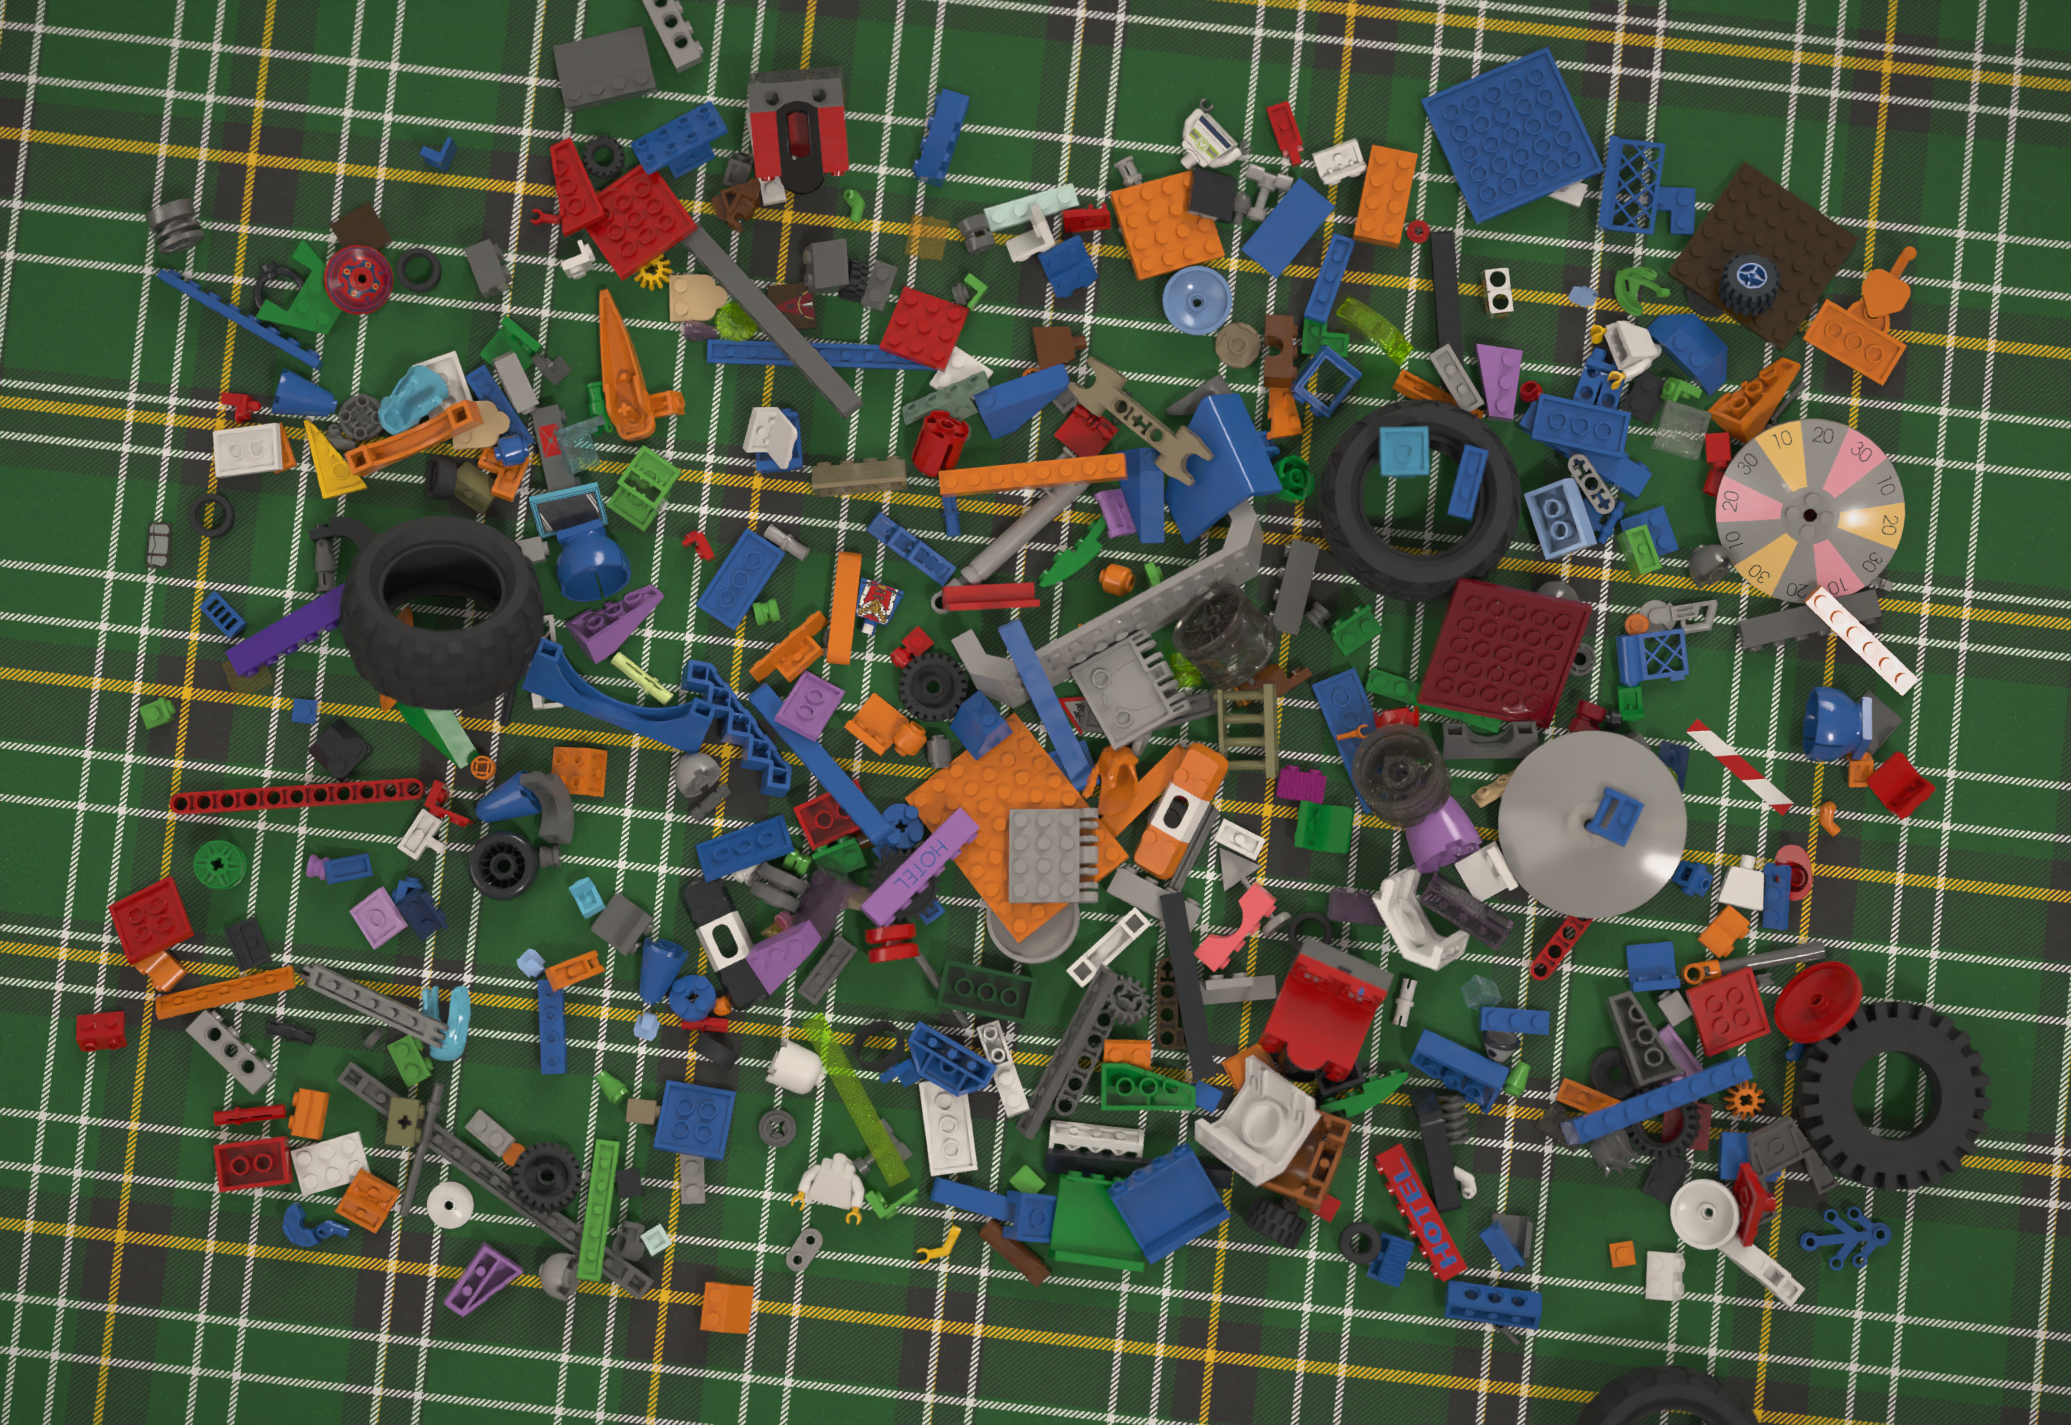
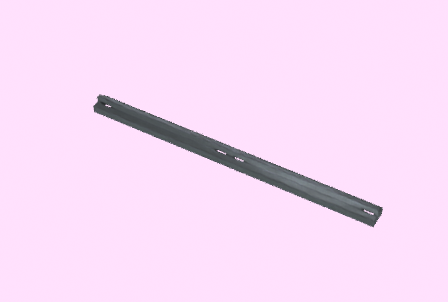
M352 1061L337 1079L338 1082L388 1118L391 1097H400ZM347 1076L351 1077V1078H352L353 1080H355L358 1084H356L354 1081H352V1080H351L350 1078H348ZM407 1115L405 1119H401V1124L405 1125V1129L408 1125H411ZM424 1115V1119H420L419 1129H423L426 1115ZM434 1121L428 1143L430 1149L580 1257L583 1229L560 1212L554 1211L552 1214H547V1212L540 1214L537 1210H528L529 1207H524L521 1204V1200H517L515 1197V1191L513 1192L511 1188V1176ZM479 1171H480L481 1173H483L484 1175H486L488 1178H490V1180L487 1179V1178H486L485 1176H483L482 1174H480ZM498 1185L501 1186L502 1188H504L506 1191H508L509 1194H508L507 1192H505L503 1189H501L500 1187H498ZM605 1245L601 1273L641 1300L654 1280L624 1258L615 1255ZM630 1281H632L634 1284H636L637 1286H639L642 1290H640L638 1287H636L635 1285H633Z

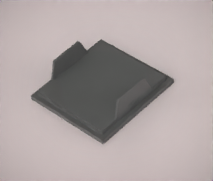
M1868 690L1862 697L1872 698V741L1867 751L1873 755L1903 720Z

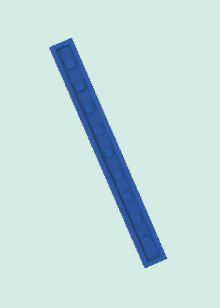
M708 339V364L794 366L772 341ZM810 343L832 368L938 371L881 351L880 345Z

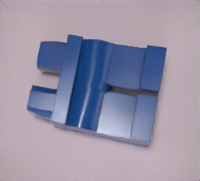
M1595 348L1590 357L1587 358L1571 400L1593 405L1598 388H1600L1595 405L1617 409L1625 379L1621 381L1618 389H1611L1612 383L1617 380L1612 379L1607 382L1609 374L1612 371H1618L1619 373L1623 371L1618 370L1614 359L1612 365L1603 362L1606 355L1605 350Z

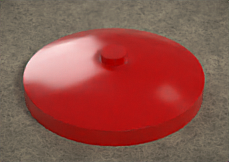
M1834 961L1819 963L1803 970L1785 986L1777 999L1774 1010L1777 1027L1788 1039L1798 1043H1812L1833 1035L1848 1023L1859 1007L1862 998V984L1859 977L1848 965Z

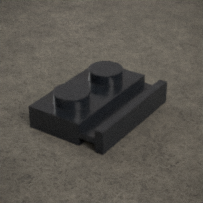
M1645 370L1640 374L1620 410L1631 413V417L1649 427L1665 401L1661 399L1665 382Z
M256 916L223 929L240 972L273 960Z
M1677 1156L1655 1158L1640 1191L1671 1206L1674 1196L1681 1188L1690 1169L1691 1163Z

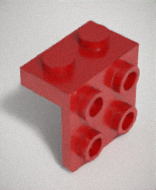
M1896 751L1866 779V784L1888 812L1900 820L1910 816L1914 809L1929 799L1936 790L1931 782L1918 774L1900 751Z

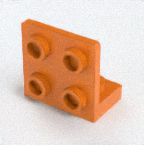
M873 693L854 718L847 722L844 728L882 758L893 744V735L902 723H909V720L876 693Z
M554 747L551 774H556L561 778L569 794L604 797L608 751L592 748Z

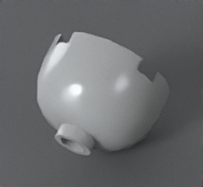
M688 753L679 759L674 778L680 792L686 798H692L703 793L700 789L707 783L709 788L713 786L719 779L722 771L718 763L711 756L705 753Z
M557 1253L540 1266L539 1277H541V1285L549 1296L568 1301V1295L575 1294L580 1282L579 1279H576L579 1256Z

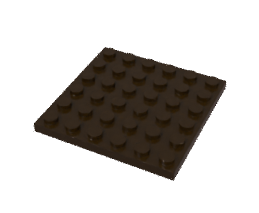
M1744 161L1667 275L1782 352L1859 238ZM1746 252H1752V255L1759 253L1762 258L1768 257L1770 259L1769 262H1774L1777 266L1776 270L1780 272L1779 278L1781 282L1775 302L1763 314L1758 312L1757 316H1752V314L1742 316L1743 313L1738 312V314L1734 313L1733 308L1728 309L1725 306L1726 302L1721 301V294L1718 293L1719 282L1725 264L1729 262L1730 258H1736L1737 254L1740 253L1746 255Z

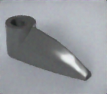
M1219 374L1166 409L1168 415L1193 414L1204 397L1233 394L1222 375Z

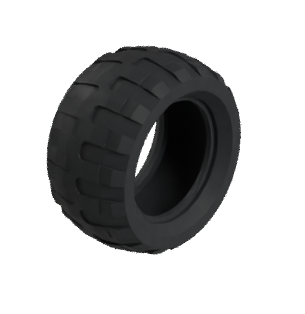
M451 516L423 517L397 524L385 532L376 535L367 542L366 549L357 553L354 557L340 598L341 633L358 674L363 679L370 681L373 689L378 693L406 706L426 710L465 709L502 696L511 685L518 683L527 673V668L530 662H532L542 639L544 600L532 561L523 555L521 546L512 538L505 536L494 527L466 518ZM430 595H453L477 601L485 606L492 615L482 623L468 629L436 632L411 627L392 613L402 604L415 598Z
M1656 1365L1634 1369L1605 1384L1582 1408L1575 1425H1634L1648 1415L1668 1410L1692 1413L1701 1418L1707 1425H1760L1749 1404L1734 1389L1721 1380L1693 1368L1679 1365Z

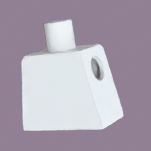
M1742 855L1740 867H1728L1716 898L1717 903L1730 904L1755 911L1763 910L1764 873L1753 870L1756 857Z

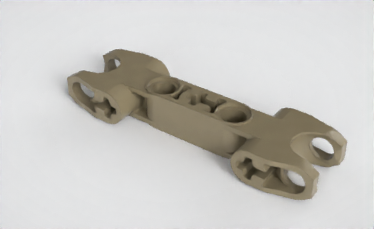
M1090 356L1086 362L1096 373L1094 385L1086 389L1076 382H1070L1067 386L1081 405L1098 417H1101L1104 411L1108 409L1161 453L1154 461L1157 467L1167 475L1180 480L1188 486H1193L1196 481L1186 469L1188 457L1192 454H1197L1207 461H1212L1215 455L1205 445L1203 440L1186 426L1182 425L1176 434L1121 390L1128 381L1123 374L1114 367ZM1122 401L1127 403V410L1124 413L1119 409ZM1143 417L1142 422L1146 425H1150V427L1148 428L1145 425H1139L1140 421L1138 420V418ZM1158 429L1161 430L1163 434V437L1159 442L1156 441L1154 437L1155 432Z

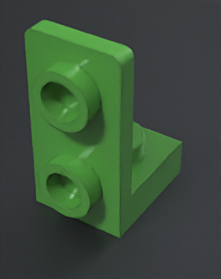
M916 1187L887 1209L884 1207V1204L887 1202L879 1191L875 1194L872 1190L865 1195V1198L880 1219L885 1216L888 1220L899 1212L897 1210L899 1205L905 1203L907 1206L918 1198L916 1193L919 1190Z

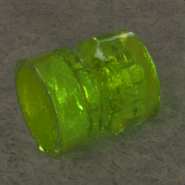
M1183 652L1169 655L1170 668L1174 669V676L1171 680L1177 679L1179 683L1176 688L1202 685L1201 672L1197 670V667L1200 666L1199 652Z

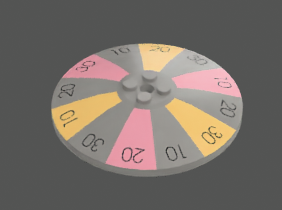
M1825 419L1787 421L1756 435L1737 452L1729 463L1717 494L1716 524L1722 547L1726 548L1736 560L1734 568L1760 591L1793 603L1805 604L1803 601L1819 585L1834 599L1851 595L1868 585L1884 570L1898 547L1904 527L1905 502L1903 490L1896 470L1889 458L1878 445L1861 432L1850 426ZM1807 509L1816 511L1817 517L1814 520L1808 521L1803 517Z

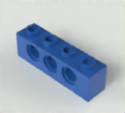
M538 980L542 1074L568 1073L565 991L562 988L554 992L549 980Z
M1449 1280L1445 1294L1444 1317L1538 1330L1542 1313V1293Z

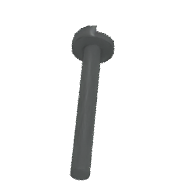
M1801 382L1769 419L1772 425L1778 424L1776 419L1806 386L1805 383Z

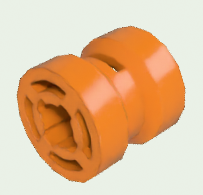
M478 756L471 763V772L476 778L489 780L496 773V764L489 757Z

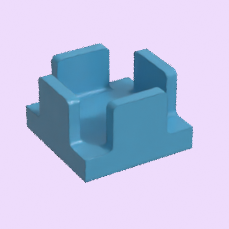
M1428 427L1380 428L1379 467L1381 466V476L1415 478L1416 476L1429 475Z

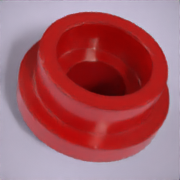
M1421 220L1411 222L1407 228V237L1416 244L1425 242L1430 235L1429 226ZM1421 228L1423 234L1416 235L1414 229Z
M1528 381L1520 388V397L1522 401L1527 403L1537 401L1540 393H1543L1542 387L1535 381Z

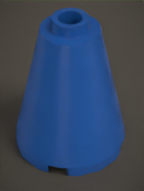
M283 368L271 413L328 417L329 413L334 414L338 400L333 399L334 394Z
M526 770L518 771L479 800L475 808L478 818L486 823L536 815L542 812L538 797L519 783L521 774L530 773Z
M647 937L643 943L639 996L642 997L643 1002L655 1005L656 1002L662 1001L687 960L689 951L682 952L684 947L660 938L658 943L652 942L653 937Z

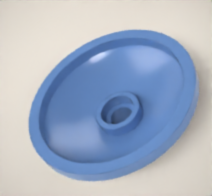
M1191 266L1180 270L1168 281L1163 293V308L1167 319L1176 329L1189 335H1205L1217 330L1227 320L1232 307V294L1228 283L1218 272L1208 267ZM1200 300L1201 306L1195 307L1192 302Z

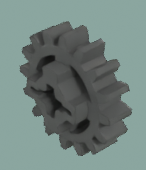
M1123 975L1116 979V983L1104 1004L1107 1007L1104 1013H1111V1020L1117 1018L1120 1025L1126 1021L1127 1026H1130L1133 1022L1137 1024L1148 1014L1147 1010L1150 1008V1004L1146 1002L1150 999V996L1144 995L1146 988L1139 987L1140 981L1133 983L1131 976L1125 980Z

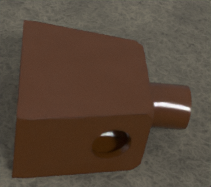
M1068 326L1032 327L1040 371L1064 363V366L1076 361L1074 351L1087 348L1086 336L1072 337L1070 327Z

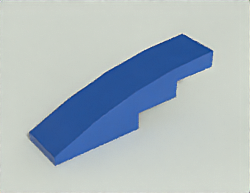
M880 511L877 512L865 529L941 586H944L956 569L954 565Z

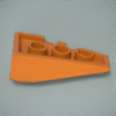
M1784 357L1780 358L1760 371L1759 377L1750 383L1745 381L1740 384L1741 388L1733 394L1728 392L1723 395L1707 411L1708 415L1726 432H1729L1732 438L1745 443L1749 442L1766 426L1799 371L1800 363Z

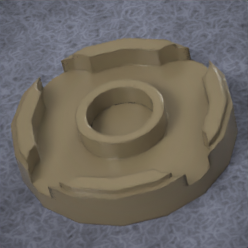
M1242 322L1225 326L1218 333L1215 341V351L1219 360L1226 366L1234 369H1242L1252 365L1258 358L1261 350V342L1257 331L1250 325Z

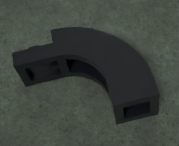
M343 516L330 517V527H328V524H320L314 526V530L309 531L310 540L313 542H317L319 539L348 538L356 543L360 552L365 550L367 542L377 535L362 522Z

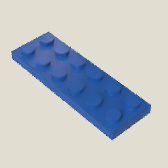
M1355 667L1311 685L1364 814L1404 799V784L1384 737L1375 728L1373 710ZM1363 724L1368 725V727L1360 729L1361 735L1366 736L1370 734L1365 739L1355 737L1337 740L1336 735L1354 731Z

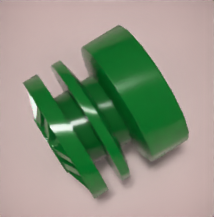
M215 840L200 847L195 855L193 866L195 875L207 887L230 890L242 884L247 877L249 861L244 850L238 845L227 841ZM221 861L224 864L223 869H218L215 862Z

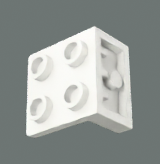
M1039 204L1030 207L1033 215L1029 218L1034 229L1006 242L1013 262L1024 261L1030 255L1036 252L1047 251L1052 245L1056 244Z
M1495 841L1455 863L1456 869L1474 900L1478 901L1477 903L1506 888L1511 891L1518 887V881L1509 869Z

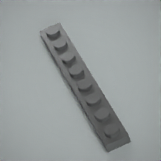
M1100 964L1028 1102L1030 1110L1023 1112L1015 1127L1028 1139L1033 1140L1035 1134L1039 1131L1046 1113L1050 1110L1057 1092L1061 1089L1068 1071L1072 1068L1079 1050L1083 1047L1084 1040L1093 1028L1096 1017L1116 983L1118 974L1108 966Z

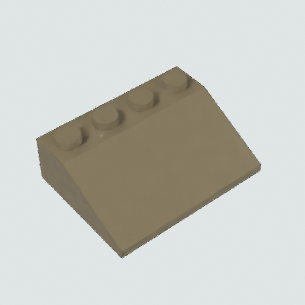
M900 456L886 457L887 461L867 458L863 459L864 463L855 464L854 460L840 461V465L831 466V462L817 463V467H812V490L816 498L907 490L905 459H900Z

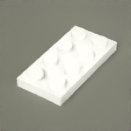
M930 1081L919 1083L931 1176L978 1170L968 1094L956 1097Z

